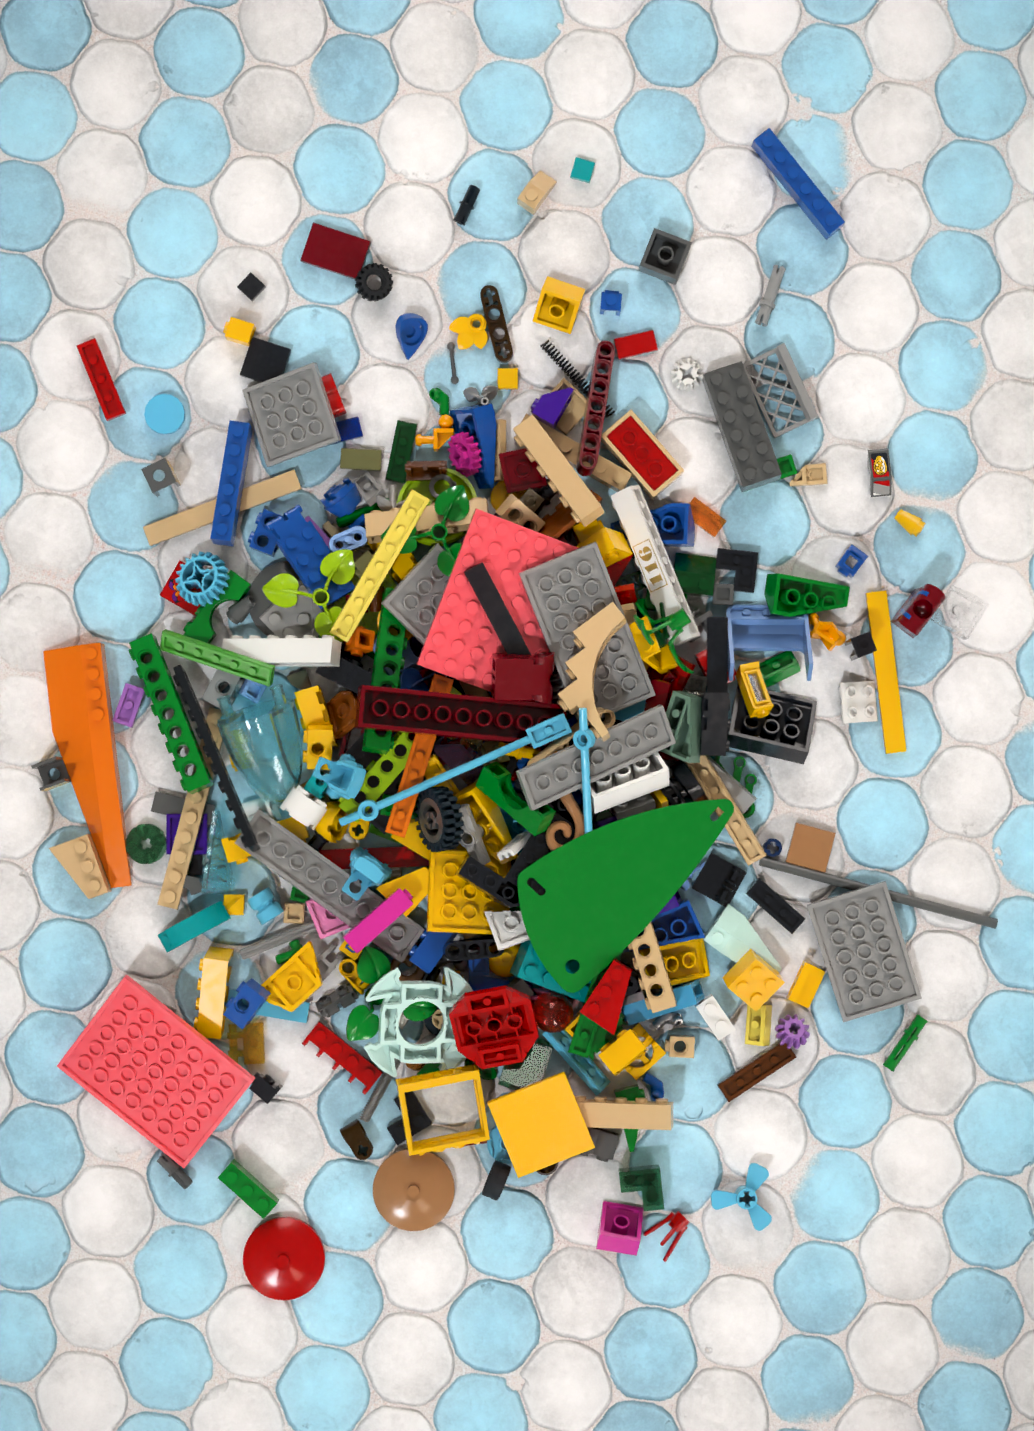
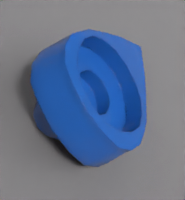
M414 313L399 316L395 325L398 341L407 360L417 351L428 331V324L424 318Z

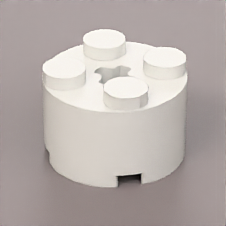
M302 786L293 787L280 808L283 811L286 809L289 812L288 815L314 830L328 810L326 808L327 804L317 797L311 798L309 796L310 793L303 789Z

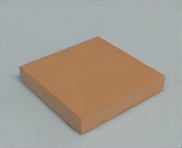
M795 823L785 862L826 872L836 833Z

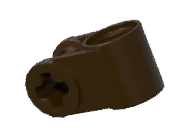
M358 1119L340 1129L342 1137L350 1146L357 1159L366 1160L372 1155L373 1145ZM360 1145L368 1147L367 1155L359 1153Z

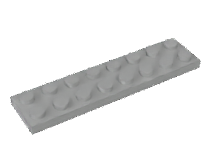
M659 704L608 728L610 738L604 742L600 737L598 739L595 738L594 746L589 748L590 784L676 743L663 705ZM575 744L516 771L530 810L538 809L582 788L581 750Z

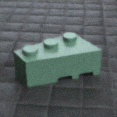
M673 691L666 715L676 743L660 750L661 752L687 763H700L701 697L686 691Z

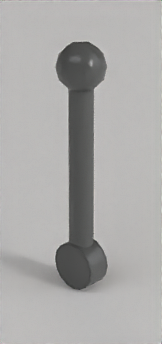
M449 342L447 348L450 351L451 383L457 384L459 379L456 376L453 351L455 344Z

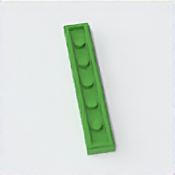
M167 629L162 631L160 650L269 687L273 684L274 665Z

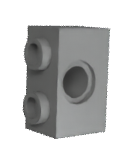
M217 669L201 699L226 711L227 708L230 709L236 699L233 696L236 690L240 691L245 680L242 677ZM227 682L230 685V690L223 694L220 691V685Z

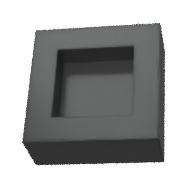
M714 584L712 604L733 605L734 584Z

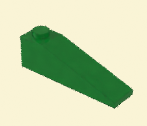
M775 573L767 574L764 595L770 614L793 617L847 607L850 587Z

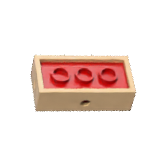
M632 410L628 411L601 436V442L620 464L632 473L633 479L652 500L684 473V469Z

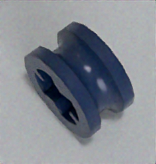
M768 839L765 841L763 849L767 856L776 857L781 853L782 845L777 839ZM770 842H775V846H778V850H774L775 853L773 854L767 849V845H771Z

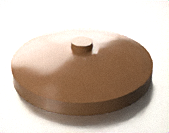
M407 1148L399 1150L383 1161L377 1170L373 1182V1198L379 1213L391 1225L406 1231H421L436 1225L446 1216L454 1199L455 1185L451 1170L445 1161L433 1152H426L422 1156H419V1154L409 1156Z

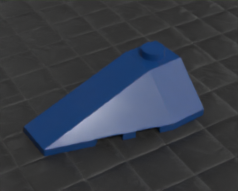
M492 403L450 410L455 434L468 432L469 437H474V443L478 442L477 447L481 450L479 454L482 458L479 461L481 468H478L479 472L473 475L478 488H494L497 423Z
M669 503L663 505V507L650 510L664 546L694 547L695 524L689 503ZM620 520L610 523V529L623 533L627 541L628 538L620 526Z

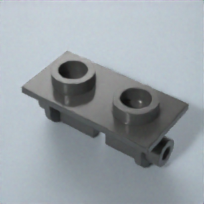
M348 983L347 985L339 986L336 991L329 995H323L315 1004L321 1016L329 1018L340 1011L337 1004L341 1003L343 1008H346L355 1003L359 997L356 991L353 990L352 985Z

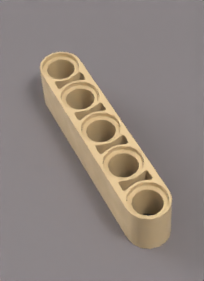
M597 707L600 719L602 714H605L603 724L606 729L612 727L616 720L614 712ZM579 721L571 727L572 733L554 740L531 758L527 766L554 754L555 751L558 752L569 747V741L573 738L574 733L580 730Z

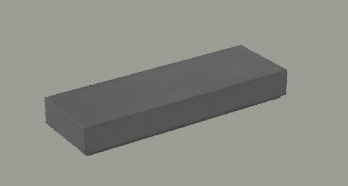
M156 791L151 812L164 815L182 814L185 798ZM206 803L204 814H207V825H211L215 805Z

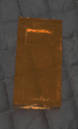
M694 497L689 503L694 523L714 538L726 523V520Z

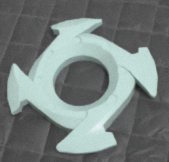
M444 966L443 968L445 985L434 981H400L401 973L397 967L380 978L365 998L367 1002L383 998L384 1000L379 1011L378 1042L375 1044L369 1042L364 1046V1049L370 1059L382 1071L392 1077L397 1076L394 1058L409 1064L441 1063L438 1067L440 1071L456 1068L466 1059L457 1050L449 1011L464 993L473 990L459 973L449 967ZM419 1001L433 1003L440 1009L443 1017V1024L439 1034L433 1040L424 1044L408 1042L401 1036L399 1031V1019L402 1012L409 1005Z

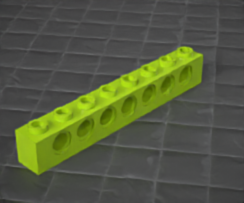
M452 686L450 694L462 695ZM397 732L394 735L393 749H390L386 755L380 754L382 757L377 762L373 760L367 766L366 770L368 773L365 775L363 786L360 791L365 793L366 800L376 801L405 768L413 743L409 739L408 733ZM397 745H404L407 752L404 756L399 757L395 754L394 749ZM389 760L393 763V769L390 772H384L381 769L383 761ZM370 776H377L380 783L377 787L371 788L368 785L367 781ZM340 797L338 800L341 802L339 807L348 815L358 811V807L361 804L357 803L353 798L348 800ZM370 806L365 807L366 812L369 810Z

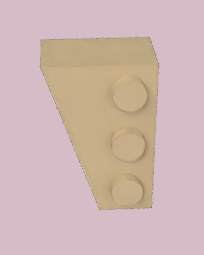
M86 834L49 848L88 899L112 891L91 834Z

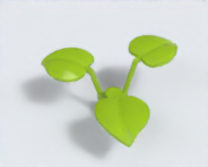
M336 550L323 558L320 571L328 578L324 588H317L312 594L297 591L299 583L293 575L288 573L274 576L262 587L265 596L272 603L283 608L294 606L297 603V594L312 598L314 603L323 606L325 611L319 613L315 618L314 627L316 632L321 637L322 635L334 636L335 640L343 642L342 639L329 632L342 608L334 606L328 610L326 604L329 601V594L327 590L331 579L334 583L342 585L348 583L353 578L355 564L351 550Z

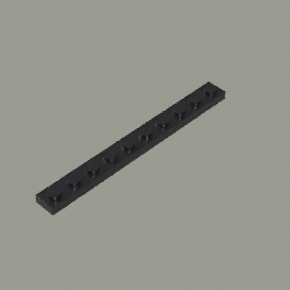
M181 665L173 668L175 672L173 679L177 687L181 686L182 688L181 698L184 704L188 703L190 710L187 711L189 717L198 726L195 728L197 736L200 740L203 739L205 746H202L207 758L211 757L213 762L210 764L214 775L218 774L220 779L217 782L222 793H226L228 798L225 800L229 811H233L235 814V818H233L234 824L243 833V836L240 837L245 848L248 847L252 852L260 849V846L186 671Z

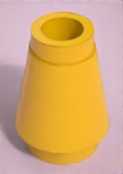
M902 509L894 518L910 535L913 534L916 537L926 524L922 521V518Z

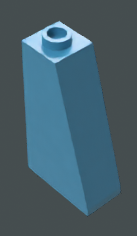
M699 979L672 987L677 1002L675 1007L652 1013L651 1009H647L644 999L622 1006V1014L625 1016L624 1020L630 1026L698 1004L705 998ZM662 990V991H659V992H657V993H654V995H655V996H660V995L662 994L663 990Z

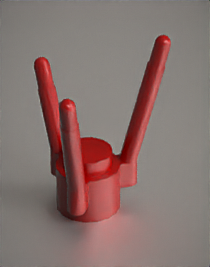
M679 1211L675 1214L671 1212L666 1218L643 1233L644 1236H647L668 1221H671L668 1225L672 1229L664 1237L660 1245L663 1246L675 1232L678 1234L664 1256V1262L667 1261L682 1234L688 1228L687 1225L690 1223Z

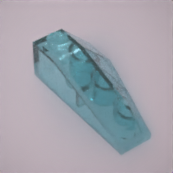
M213 810L209 838L212 841L209 843L206 853L209 864L207 863L204 866L201 893L229 895L231 890L234 891L236 879L232 878L231 863L227 861L221 839L225 838L220 811Z

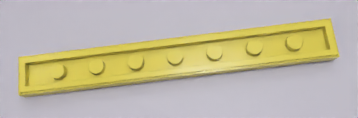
M411 489L329 631L331 634L348 643L430 501L429 498Z

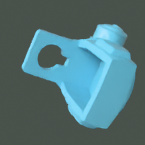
M341 754L338 761H330L320 757L312 775L326 782L328 787L325 793L331 799H339L340 797L348 800L350 798L355 799L363 786L366 770L363 769V765L355 762L356 759L351 754ZM327 764L328 769H330L329 774L321 775L320 769L322 765Z
M359 846L351 851V876L341 890L355 901H358L368 887L380 886L390 880L392 869L386 863L383 864L369 854L367 849L364 850ZM359 879L362 881L360 884L361 890L358 893H352L349 885L351 882Z

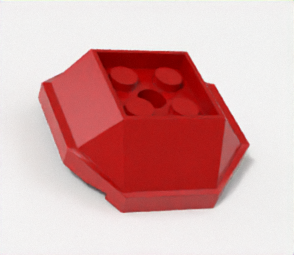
M506 985L466 992L449 1011L458 1052L475 1062L481 1069L523 1062L539 1037L531 997ZM496 1020L498 1023H491L490 1021Z

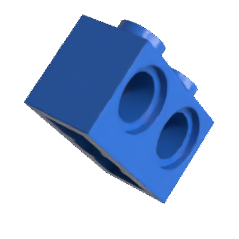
M266 509L263 510V513L259 512L255 524H258L255 532H251L248 539L251 549L274 557L278 548L275 542L278 539L272 530L267 531L265 524L269 518L275 519L281 515ZM261 537H267L269 540L265 547L258 545V540Z

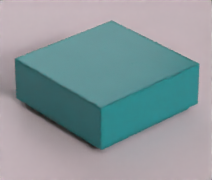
M576 157L570 178L590 183L595 162Z

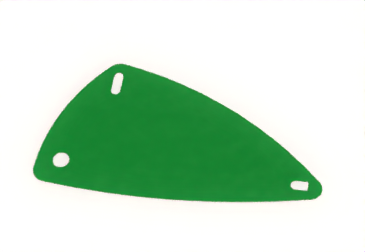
M716 799L682 803L620 819L573 839L520 872L517 878L518 898L528 937L546 970L566 992L575 993L581 990L606 968L664 908L700 863L734 812V805L730 800ZM719 807L724 813L716 821H712L710 815ZM534 878L545 889V894L542 896L538 895L527 884V880ZM572 959L577 960L580 965L579 970L573 974L568 973L565 968L566 963Z

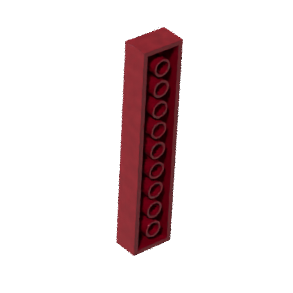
M360 685L358 687L355 728L512 743L528 736L525 729L559 715L564 710L558 704L519 700H494V698ZM551 741V742H549V743H547V744H544V745H542V746H546V747H547V746H548L550 743H552L553 741Z

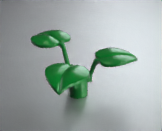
M463 485L450 487L436 498L435 512L438 515L444 516L441 524H435L431 531L415 535L416 527H414L400 554L414 551L417 548L416 538L431 536L435 541H442L446 551H442L439 554L437 565L444 575L450 577L462 544L455 543L450 548L448 547L445 539L448 534L445 522L447 518L453 522H458L464 519L469 512V501ZM388 527V528L386 529V531L381 535V540L384 538V536H385L386 532L388 531L389 527Z
M638 599L635 604L643 617H648L653 628L646 630L644 620H641L636 614L633 615L635 623L650 645H654L650 634L668 625L672 631L677 630L668 642L669 650L675 662L682 670L690 674L694 673V671L682 663L674 647L675 639L684 631L682 628L691 622L685 610L682 608L667 617L653 620L647 612L645 599ZM666 621L665 623H663V624H661V625H659V626H657V627L655 626V624H658V623H661V622Z
M365 946L357 964V974L360 980L372 984L390 972L391 965L388 958L382 952ZM369 988V989L365 992V998H366L367 994L369 993V991L371 990V988ZM384 998L368 1002L370 1010L365 1005H358L351 1011L346 1025V1035L349 1041L367 1040L377 1034L379 1018L377 1015L372 1014L374 1011L373 1005H381ZM426 1001L415 1002L405 1008L403 1015L412 1021H422L429 1018L435 1012L437 1006Z

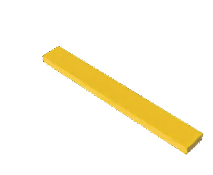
M887 592L865 593L870 634L877 651L873 652L885 754L906 752Z

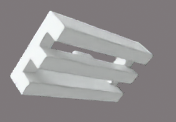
M528 831L517 834L498 852L497 856L500 861L504 858H509L511 855H516L525 846L532 834Z

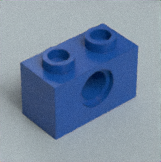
M252 978L248 982L243 981L236 989L238 992L237 996L229 999L225 1005L227 1010L223 1014L241 1029H244L252 1021L271 994ZM242 999L247 1000L249 1006L244 1005Z

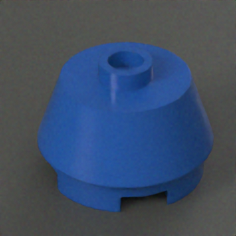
M348 477L342 480L344 482L342 485H333L323 495L326 499L320 500L325 510L339 518L353 513L361 501L356 483H352Z

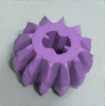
M788 1014L784 1019H779V1025L775 1027V1031L778 1032L775 1037L776 1039H782L780 1045L786 1043L787 1049H791L792 1045L795 1049H798L800 1044H806V1038H809L810 1033L807 1032L809 1025H803L804 1018L798 1020L797 1014L793 1018Z

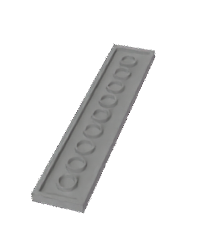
M260 809L249 822L260 849L252 852L248 847L245 848L240 838L243 836V833L235 841L237 846L351 928L384 901V899L369 888H367L358 901L344 893L341 889L351 875ZM358 880L351 882L349 885L350 891L352 893L360 892L361 883ZM402 914L371 942L399 963H402L425 929Z

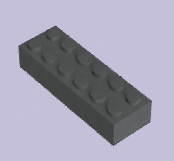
M742 361L704 373L702 381L741 492L780 480L782 474Z

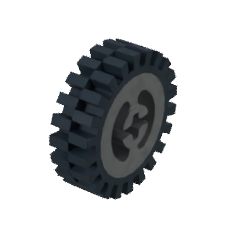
M444 786L421 791L415 803L418 808H414V813L418 814V817H415V822L418 821L419 824L416 828L421 831L419 837L423 838L422 843L427 845L426 848L431 850V852L455 849L459 845V841L462 840L460 835L464 831L460 828V826H464V821H460V817H463V814L458 811L461 808L460 803L456 804L457 797L453 796L452 790L449 791V788Z

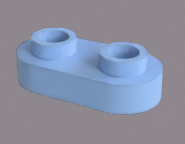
M355 526L334 535L329 541L330 551L341 550L335 547L337 542L342 543L343 547L341 549L351 551L364 546L367 542L366 529L361 526ZM359 534L361 540L356 541L354 535Z

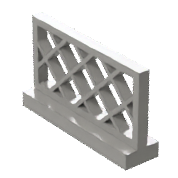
M785 343L743 363L752 391L774 438L819 418ZM776 353L779 360L777 367L773 368L765 365L767 358ZM752 364L761 366L758 377L749 375L746 367ZM780 364H781V366H782V368H783L784 371L779 370ZM764 367L775 371L771 382L760 378ZM777 372L785 374L787 377L784 387L774 383ZM751 378L756 379L755 385ZM759 381L770 384L766 395L757 392L756 388ZM788 383H790L792 389L787 388ZM772 385L783 389L780 400L768 397ZM786 390L793 392L796 396L793 405L782 401ZM767 399L778 402L775 414L766 411L765 404ZM781 404L792 407L788 419L777 415ZM794 408L803 411L806 419L799 422L790 420ZM768 415L773 416L772 422ZM776 417L787 421L785 428L778 432L775 431L773 426Z

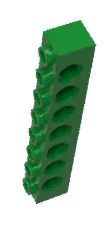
M386 587L383 592L382 601L393 591V588ZM382 604L371 686L401 689L399 674L400 669L403 670L405 663L402 651L406 650L408 638L404 637L405 630L407 629ZM389 628H395L398 631V635H391ZM386 648H393L396 655H389L386 652ZM383 668H391L393 675L385 674ZM365 729L362 751L386 755L394 746V737H391L392 731H385V735H378L375 730Z
M151 633L129 642L131 647L129 654L132 660H136L138 664L136 668L137 674L145 682L146 686H143L146 696L148 698L151 697L153 703L150 705L154 716L158 715L160 720L158 727L161 734H165L167 738L165 745L168 752L173 753L175 758L172 762L176 772L180 771L182 776L180 783L183 790L194 794L213 786L214 782L156 636ZM151 654L152 660L145 664L144 657ZM154 673H159V679L156 682H152L151 676ZM162 691H166V698L162 701H159V693ZM168 710H174V716L171 719H166L165 717ZM180 728L181 735L178 738H174L173 731ZM188 747L189 753L185 757H181V749ZM192 765H195V774L189 776L187 772L188 768Z

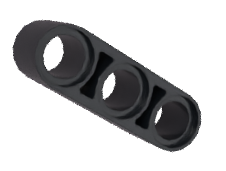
M493 937L449 941L443 947V954L451 961L498 957L502 955L504 949L501 951L497 950L494 953L490 952L489 945L495 942ZM471 944L478 945L479 949L476 954L469 953L468 949ZM451 946H457V955L449 956L448 949Z

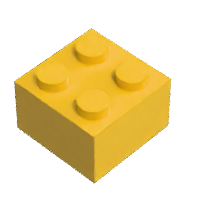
M752 949L722 977L727 988L755 1011L785 983L779 972Z

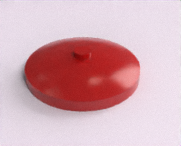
M276 1217L263 1222L252 1232L243 1252V1267L249 1282L259 1293L275 1300H292L308 1293L319 1281L325 1266V1250L320 1236L309 1224L293 1217Z

